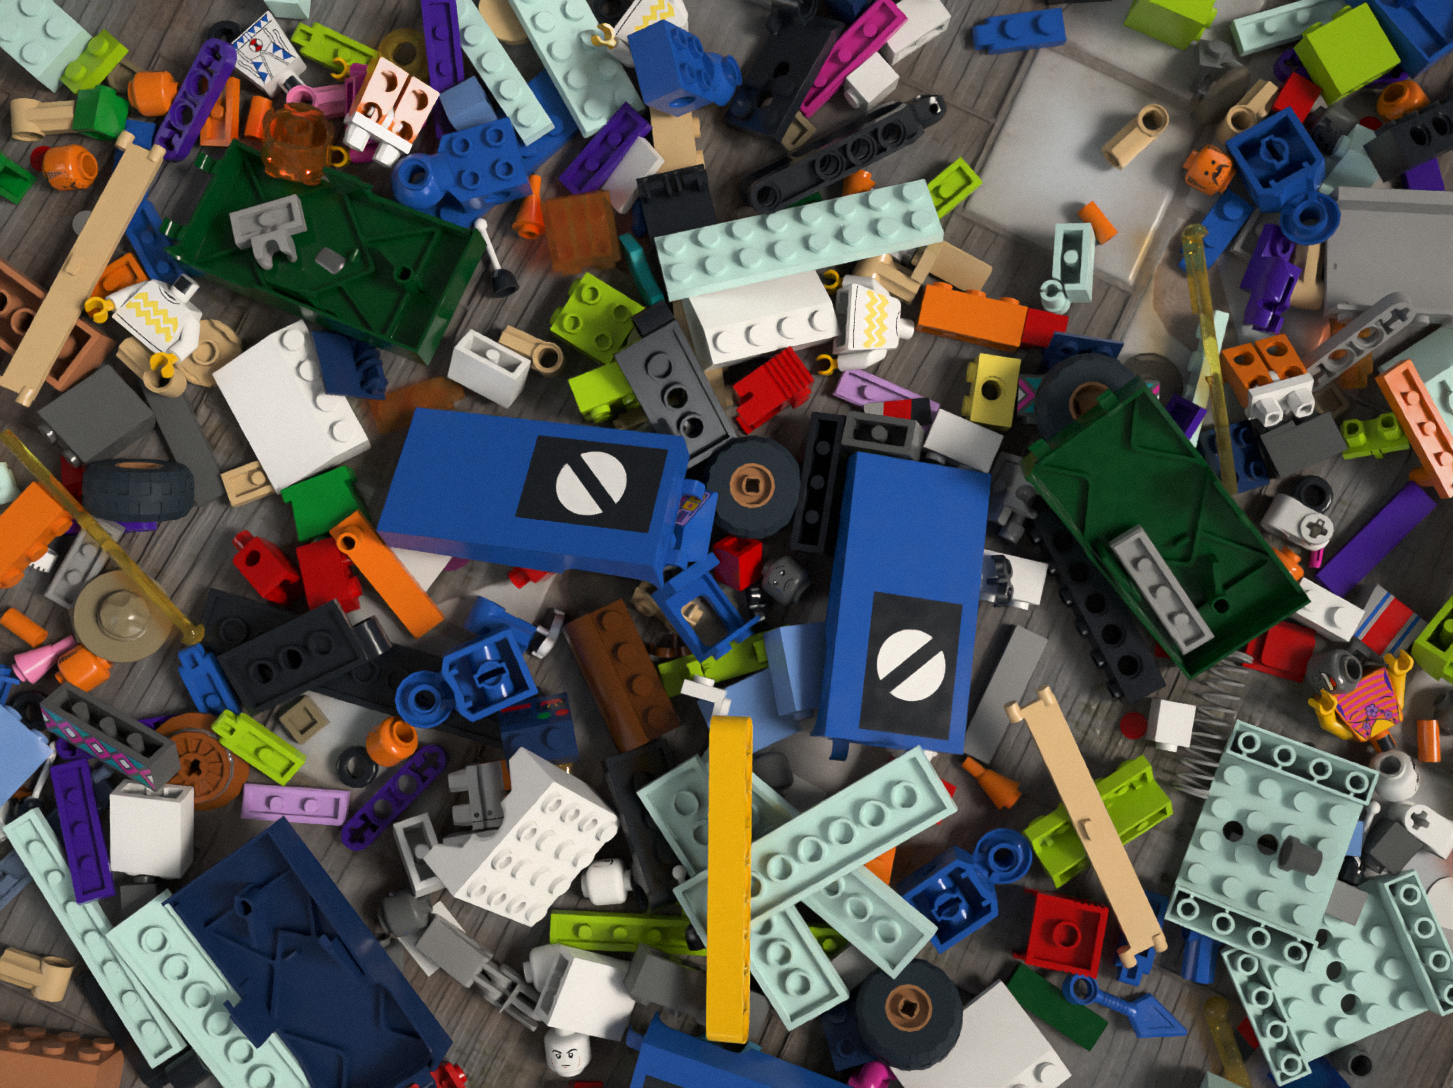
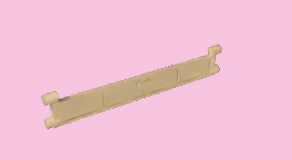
M125 130L121 131L114 146L123 151L124 154L3 376H0V386L18 394L15 400L16 403L29 408L32 401L35 400L83 311L85 302L90 298L164 160L163 157L167 151L160 145L153 144L149 151L133 144L135 139L133 134Z
M1044 684L1035 689L1038 698L1021 707L1013 700L1004 704L1003 708L1010 723H1017L1024 719L1128 943V945L1117 949L1118 956L1124 968H1132L1137 964L1134 955L1152 946L1155 952L1165 951L1168 948L1165 941L1166 938L1049 685Z

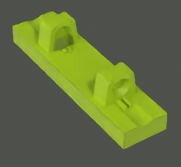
M771 630L749 636L738 645L735 641L730 642L729 644L733 649L716 661L712 655L704 660L702 667L706 678L715 680V684L769 667L763 634ZM753 647H754L755 652H756V655H757V660H756V657H755V654H754V651H753ZM693 654L658 665L669 698L682 694L681 690L684 679L693 681L694 675L704 677L701 664Z

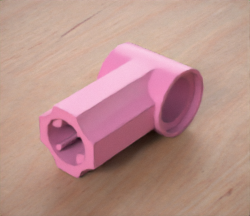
M345 83L317 88L297 85L288 92L287 105L296 120L304 126L317 125L324 119L345 116ZM303 102H313L308 110H299V106Z

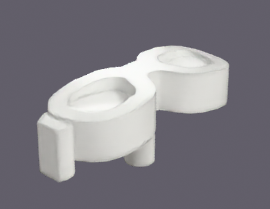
M556 608L554 612L557 614L551 629L548 630L539 625L536 630L546 636L537 652L533 651L531 653L540 659L545 657L554 647L562 632L560 628L565 623V613Z

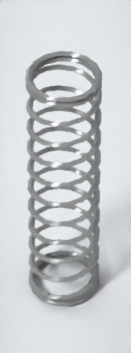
M1235 651L1226 657L1246 664H1252V660H1254L1252 656L1239 651ZM1224 659L1221 662L1231 667L1213 665L1210 667V670L1226 680L1211 678L1205 680L1210 687L1224 694L1214 692L1201 693L1203 698L1222 708L1208 705L1197 706L1200 712L1218 721L1194 718V723L1197 726L1216 735L1192 731L1191 734L1193 739L1211 748L1196 745L1184 747L1187 751L1209 762L1180 758L1181 763L1204 775L1184 771L1175 772L1178 777L1202 789L1193 788L1173 781V785H1171L1174 789L1206 800L1209 799L1210 789L1183 775L1214 780L1215 777L1212 774L1188 762L1213 767L1219 766V763L1190 748L1223 753L1224 751L1221 748L1195 735L1220 740H1227V736L1199 722L1231 727L1232 724L1202 708L1232 714L1237 713L1233 708L1219 703L1206 695L1232 700L1241 699L1239 696L1210 682L1244 687V683L1232 679L1215 669L1244 674L1249 673L1248 670Z

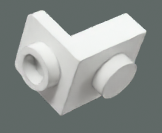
M694 675L693 681L684 679L681 690L682 694L715 703L711 719L713 715L728 716L732 699L726 698L727 690L713 687L715 680L703 676Z

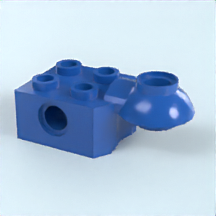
M664 19L627 36L645 105L675 117H680L713 101L718 106H725L733 96L736 86L742 83L741 71L733 56L727 55L723 57L715 52H704L702 43L697 36Z
M1291 106L1225 141L1227 153L1235 160L1234 168L1238 169L1236 174L1261 213H1281L1279 224L1282 233L1291 242L1303 246H1313L1326 241L1335 233L1340 224L1341 212L1339 206L1330 196L1317 192L1326 179L1325 158ZM1308 219L1318 220L1316 224L1311 226L1302 224Z
M510 117L443 135L437 154H409L400 159L394 166L391 175V189L396 199L403 205L413 209H427L437 204L447 192L467 213L533 195L516 132ZM425 173V178L420 184H410L411 177L414 174Z
M506 624L444 651L441 671L423 670L410 674L403 679L397 688L395 703L397 712L405 722L413 727L426 729L437 726L445 721L454 707L459 714L474 722L539 692L509 624ZM421 690H429L434 694L435 701L429 706H421L416 702L415 695Z
M996 828L987 832L978 841L975 850L972 852L954 845L898 882L896 884L897 892L904 900L938 927L930 942L938 953L941 954L998 916V903L994 885L996 883L1010 884L1021 879L1028 872L1032 863V849L1028 840L1019 832L1009 828ZM1000 848L1011 850L1010 854L1003 859L994 857V853Z

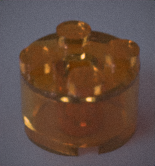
M289 102L284 103V108L274 111L273 107L265 113L262 121L261 159L269 176L294 182H303L307 185H317L321 182V177L325 175L322 172L323 167L331 168L335 136L334 124L332 121L329 123L324 118L323 111L309 104Z

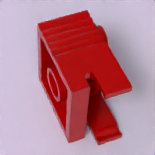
M791 346L732 386V397L739 406L736 411L740 415L735 419L746 435L756 430L788 406H791L794 410L810 399L809 395L812 393L811 389L815 380Z
M1023 886V892L1032 893L1035 897L1026 950L1016 952L1012 949V957L1024 960L1025 964L1056 971L1064 970L1065 973H1077L1079 976L1084 974L1085 977L1091 976V978L1097 979L1109 908L1103 902L1096 903L1094 900H1083L1080 897H1070L1066 894Z

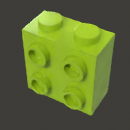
M1133 0L1123 25L1185 51L1192 41L1198 42L1205 28L1209 29L1218 9L1213 7L1216 0Z
M1366 2L1354 9L1351 5L1342 8L1332 15V21L1325 25L1321 21L1313 24L1301 33L1304 38L1294 47L1314 84L1323 88L1320 94L1327 106L1382 77L1401 62Z
M586 272L582 279L578 277L568 291V295L571 297L564 308L559 306L553 313L549 322L552 325L550 331L554 337L599 365L604 366L615 362L613 353L627 346L629 334L635 328L631 321V316L642 311L645 307Z
M616 361L568 380L580 412L587 422L593 420L595 424L601 423L614 417L612 412L625 407L626 411H631L641 407Z

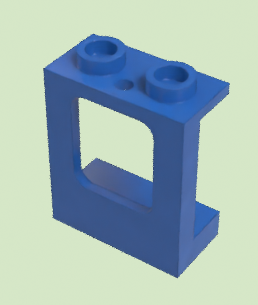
M713 552L707 555L706 561H697L688 567L686 571H682L664 584L663 590L658 589L651 594V597L699 663H702L711 655L715 661L733 649L729 642L734 640L738 645L754 633L750 627L761 619L757 615L745 623L716 583L709 571L716 567L720 561ZM698 596H703L708 601L728 630V634L711 647H707L702 643L681 613L682 607Z

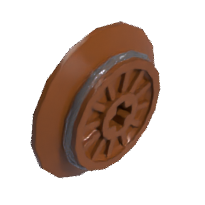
M187 712L171 717L155 730L175 742L181 764V769L166 784L194 787V810L209 811L223 807L241 793L244 783H246L249 777L250 764L218 741L220 735L211 728L212 723L218 718L211 713ZM195 758L201 762L197 769L191 766Z

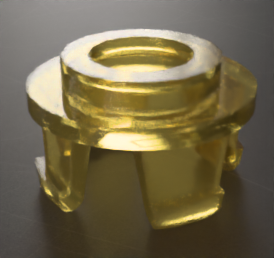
M401 28L389 33L381 41L377 57L381 56L409 73L408 77L413 76L426 85L429 84L424 34L410 28ZM411 43L417 51L415 60L406 66L395 63L393 56L399 50L401 44Z

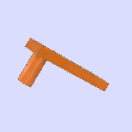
M1411 359L1401 360L1375 377V380L1423 466L1413 468L1410 471L1409 480H1413L1419 487L1434 486L1441 499L1451 498L1453 496V437Z
M359 509L330 529L329 533L337 541L338 549L350 557L416 640L445 619V615Z

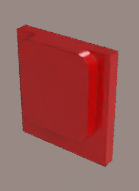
M1281 621L1246 644L1244 653L1252 656L1254 660H1252V664L1241 662L1240 666L1302 683L1304 675L1307 673V663L1314 651L1316 631Z

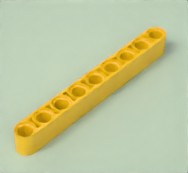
M713 715L709 732L706 1036L708 1041L745 1044L747 1041L750 1014L753 725L750 716Z

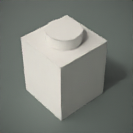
M875 52L846 77L843 89L845 91L844 96L855 109L860 108L866 113L896 89L899 75L878 52Z
M1152 698L1145 739L1156 741L1155 748L1177 752V746L1189 747L1196 706Z

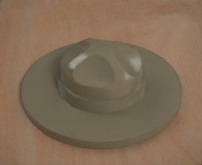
M132 570L111 571L96 577L80 593L74 608V627L82 644L97 657L116 663L135 662L152 655L164 644L173 625V606L165 589L152 577Z

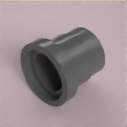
M1289 835L1280 848L1277 862L1278 868L1286 872L1294 870L1299 873L1315 876L1320 869L1323 854L1322 851L1301 843L1299 838Z
M1358 1041L1331 1053L1334 1066L1345 1075L1365 1079L1374 1071L1375 1065L1372 1057ZM1360 1055L1359 1063L1351 1067L1352 1059Z

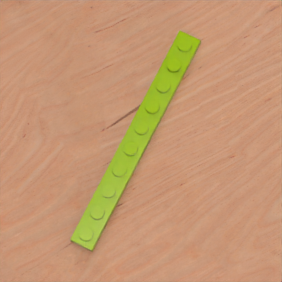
M552 909L549 945L560 943L581 950L636 952L639 943H643L670 954L707 956L706 948L699 951L688 950L685 940V930L691 923L688 916ZM805 922L828 959L849 943L845 937L828 923Z

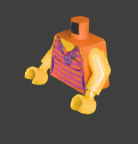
M1403 649L1399 650L1400 655L1397 659L1390 653L1384 655L1383 659L1389 665L1388 668L1370 665L1362 669V678L1358 686L1348 694H1330L1326 690L1321 689L1322 696L1316 694L1314 695L1315 699L1310 698L1308 700V704L1315 709L1320 727L1342 740L1361 743L1369 739L1377 754L1394 748L1396 743L1388 729L1403 721L1402 709L1404 708L1406 672L1413 667V658Z

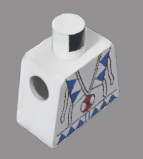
M269 11L231 43L237 52V62L234 70L269 97H276L282 90L288 94L293 87L306 85L298 76L305 71L307 66Z

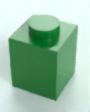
M95 85L94 89L79 90L71 130L100 142L117 141L121 131L125 129L130 101L117 96V91L107 86Z

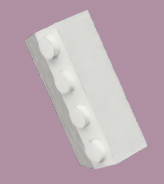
M815 270L681 299L697 359L704 372L775 356L789 346L796 351L826 344L841 335L832 301Z
M303 319L270 334L212 374L278 495L281 494L280 490L313 478L371 448L370 442L345 396L325 394L311 335Z
M1000 979L962 1007L963 1024L960 1036L955 1047L940 1063L938 1062L925 1070H912L910 1072L901 1071L890 1066V1069L904 1088H1056L1072 1076L1052 1046Z

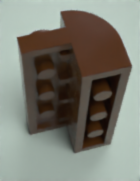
M622 598L560 628L619 754L635 749L652 739L682 726Z

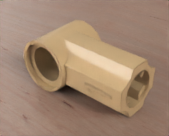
M1259 79L1245 96L1228 111L1217 127L1216 135L1219 142L1226 146L1225 141L1260 123L1272 110V105L1279 95L1278 87L1270 81ZM1232 123L1238 124L1242 130L1234 128Z
M28 98L11 100L12 137L20 141L36 142L44 140L45 135L78 133L71 130L77 101L42 103Z
M1157 104L1145 106L1133 120L1101 148L1105 159L1112 167H1116L1121 171L1150 143L1157 140L1168 126L1169 116L1165 108ZM1148 118L1153 120L1157 129H1147L1143 125L1142 119Z
M1322 242L1313 246L1295 244L1290 263L1301 268L1302 271L1291 295L1290 307L1317 311L1324 300V280H1321L1325 257V243Z
M890 254L858 260L851 275L873 277L892 297L907 305L911 304L921 286V283L910 278L913 271L894 262Z
M509 325L503 331L498 343L531 360V369L540 372V374L548 378L558 377L566 369V357L555 343L545 342ZM552 352L558 355V361L555 366L551 368L541 366V360L545 354Z
M134 335L126 338L118 346L119 349L116 356L144 381L145 386L152 392L167 398H175L180 396L186 389V376L175 367L174 374L170 377L169 383L165 387H161V370L166 365H161L155 371H152L150 358L155 353Z
M10 947L4 951L0 958V980L30 989L31 995L37 999L59 1002L64 998L75 965L70 960L61 957H40Z

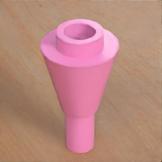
M71 634L54 645L50 644L14 655L16 663L12 664V668L22 682L28 680L35 684L58 662V658L76 647L79 643H77L76 637Z

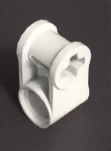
M1279 493L1275 496L1260 522V526L1268 532L1285 538L1310 551L1324 548L1334 531L1333 523L1327 516L1304 506L1292 497ZM1315 526L1321 529L1316 539L1309 536L1310 531Z
M1408 800L1394 802L1390 806L1388 819L1397 821L1423 844L1421 848L1438 858L1447 859L1453 849V822L1439 815L1425 805L1415 804Z

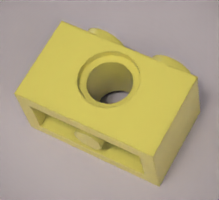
M980 353L974 362H969L966 382L971 383L969 396L965 395L963 398L961 416H966V420L990 430L1006 432L1012 426L1021 359ZM989 384L996 389V400L991 401L984 398L981 392L982 385Z

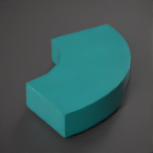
M626 233L619 236L618 239L628 268L646 307L661 299L665 302L663 293L651 273L643 248L632 234Z

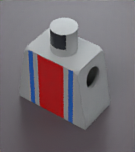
M1379 584L1363 585L1353 605L1364 610L1365 613L1349 641L1352 645L1347 651L1359 660L1361 667L1364 666L1369 658L1376 663H1386L1383 659L1384 655L1390 653L1397 658L1400 655L1399 650H1406L1427 627L1428 623Z

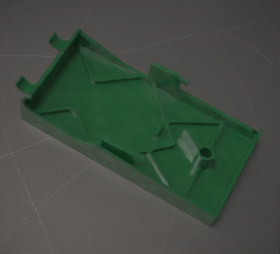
M235 138L232 139L222 160L210 158L203 152H199L193 165L213 176L186 226L179 225L165 217L158 229L165 236L178 241L176 245L164 247L163 251L186 273L424 366H429L487 246L479 229L475 228L472 231L375 195L371 192L373 184L324 166L322 172L329 181L320 179L243 144ZM296 194L301 200L307 231L291 235L294 240L297 260L292 263L288 260L287 254L277 251L272 256V268L266 270L256 261L252 247L240 250L236 245L229 213ZM324 247L331 249L346 260L343 268L336 274L330 273L315 262L317 253Z
M1138 374L1114 393L1110 388L1095 398L1099 402L1096 406L1046 442L1041 437L1027 447L1031 453L1019 460L1024 479L1035 487L1075 536L1086 555L1190 681L1312 601ZM1137 524L1141 525L1214 635V638L1183 655L1108 543Z

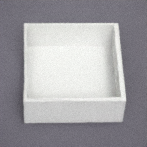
M520 747L509 760L512 791L500 803L503 808L504 818L499 830L487 838H481L473 834L462 847L436 843L423 860L453 897L532 927L546 915L547 909L552 903L569 889L571 882L580 871L590 865L594 855L600 848L616 835L621 823L617 812L592 786L524 747Z

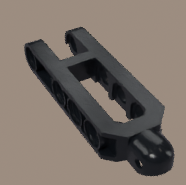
M918 95L904 103L891 101L882 104L745 173L737 183L738 197L743 203L761 214L769 215L776 213L914 143L925 133L924 129L943 119L947 112V105L943 95ZM824 157L823 163L819 166L820 160ZM753 180H756V181L753 182L752 185L750 186L749 191H748V196H747V194H746V187H747L748 183L751 182V181H753ZM763 187L764 189L762 195L759 198H757V193L759 189Z

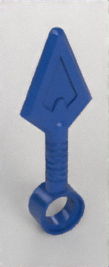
M1077 973L1069 974L1062 983L1063 995L1071 1004L1088 1005L1095 1002L1126 1015L1137 1038L1187 1035V1029L1151 993H1147L1129 1002L1100 990L1097 981L1091 978V976L1085 977L1084 974L1079 976ZM1077 979H1082L1087 985V994L1083 999H1079L1073 991V985Z

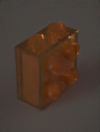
M609 188L541 200L540 205L553 272L562 271L563 276L581 273L584 266L595 265L596 270L615 267V261L621 260L622 256Z

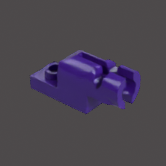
M1265 223L1239 287L1251 294L1245 308L1243 325L1253 326L1252 330L1275 336L1279 334L1285 319L1281 317V313L1289 310L1290 298L1302 271L1301 268L1289 262L1296 243L1291 242L1282 233L1281 227L1276 224Z

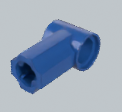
M478 595L463 627L481 636L509 624L522 654H524L535 636L537 627L506 612V608Z
M1182 926L1185 946L1181 977L1197 983H1214L1218 946H1221L1223 942Z

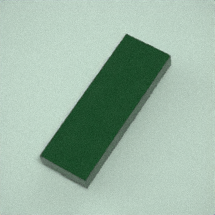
M1020 961L1004 983L1021 1006L1089 1052L1109 1024L1106 1019L1087 1006L1073 1005L1068 1002L1063 995L1062 989Z

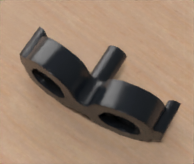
M990 555L994 559L998 578H987L986 580L987 585H998L996 603H994L993 607H1007L1014 594V587L1010 581L1013 575L1012 565L1004 555Z
M757 580L746 587L745 596L750 620L757 615L761 618L752 626L757 632L770 630L762 609L771 607L770 600L760 602V588L758 585L760 580Z

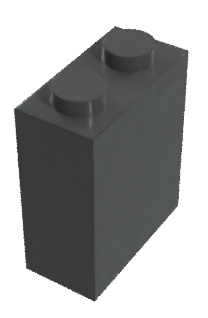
M109 364L37 411L41 422L38 429L51 444L57 441L64 449L61 453L66 461L74 469L80 466L84 471L90 463L112 459L157 427L155 413Z

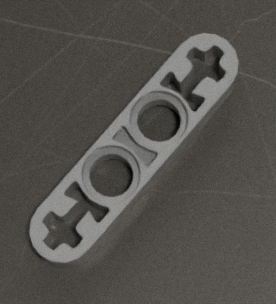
M1394 292L1383 297L1301 360L1307 373H1310L1314 379L1311 393L1323 388L1407 326L1415 318L1416 308L1408 294ZM1369 327L1376 328V331L1371 336L1365 338L1358 337L1361 330ZM1343 349L1347 351L1339 359L1328 358L1336 350Z

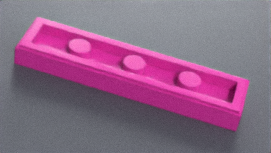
M876 0L837 39L799 108L808 119L845 84L847 76L877 52L909 20L892 0Z

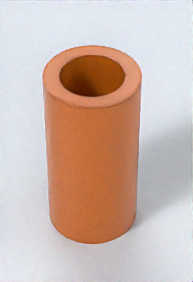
M252 96L244 132L245 138L255 142L265 141L273 104L271 100L261 96Z
M1094 201L1088 203L1077 213L1083 223H1091L1095 238L1101 245L1118 233Z
M14 607L6 611L0 619L2 626L33 648L40 646L48 636V632Z
M1417 719L1418 761L1441 762L1438 720Z

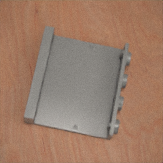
M1338 186L1328 196L1338 204L1341 217L1340 224L1335 233L1325 241L1324 318H1334L1340 324H1349L1388 294L1404 292L1409 295L1416 308L1415 318L1407 325L1408 327H1425L1429 323L1441 324V327L1444 329H1453V192Z

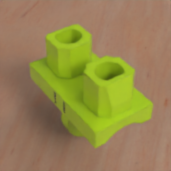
M1393 412L1381 414L1379 418L1372 420H1346L1343 422V425H1340L1341 436L1348 448L1342 451L1344 460L1375 455L1376 459L1385 458V453L1411 449L1410 442Z

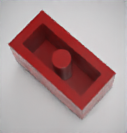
M333 536L296 548L309 610L334 598H337L345 614L361 609L358 597L362 596L363 592L357 576H353L351 565H354V562L346 553L338 549L337 541Z

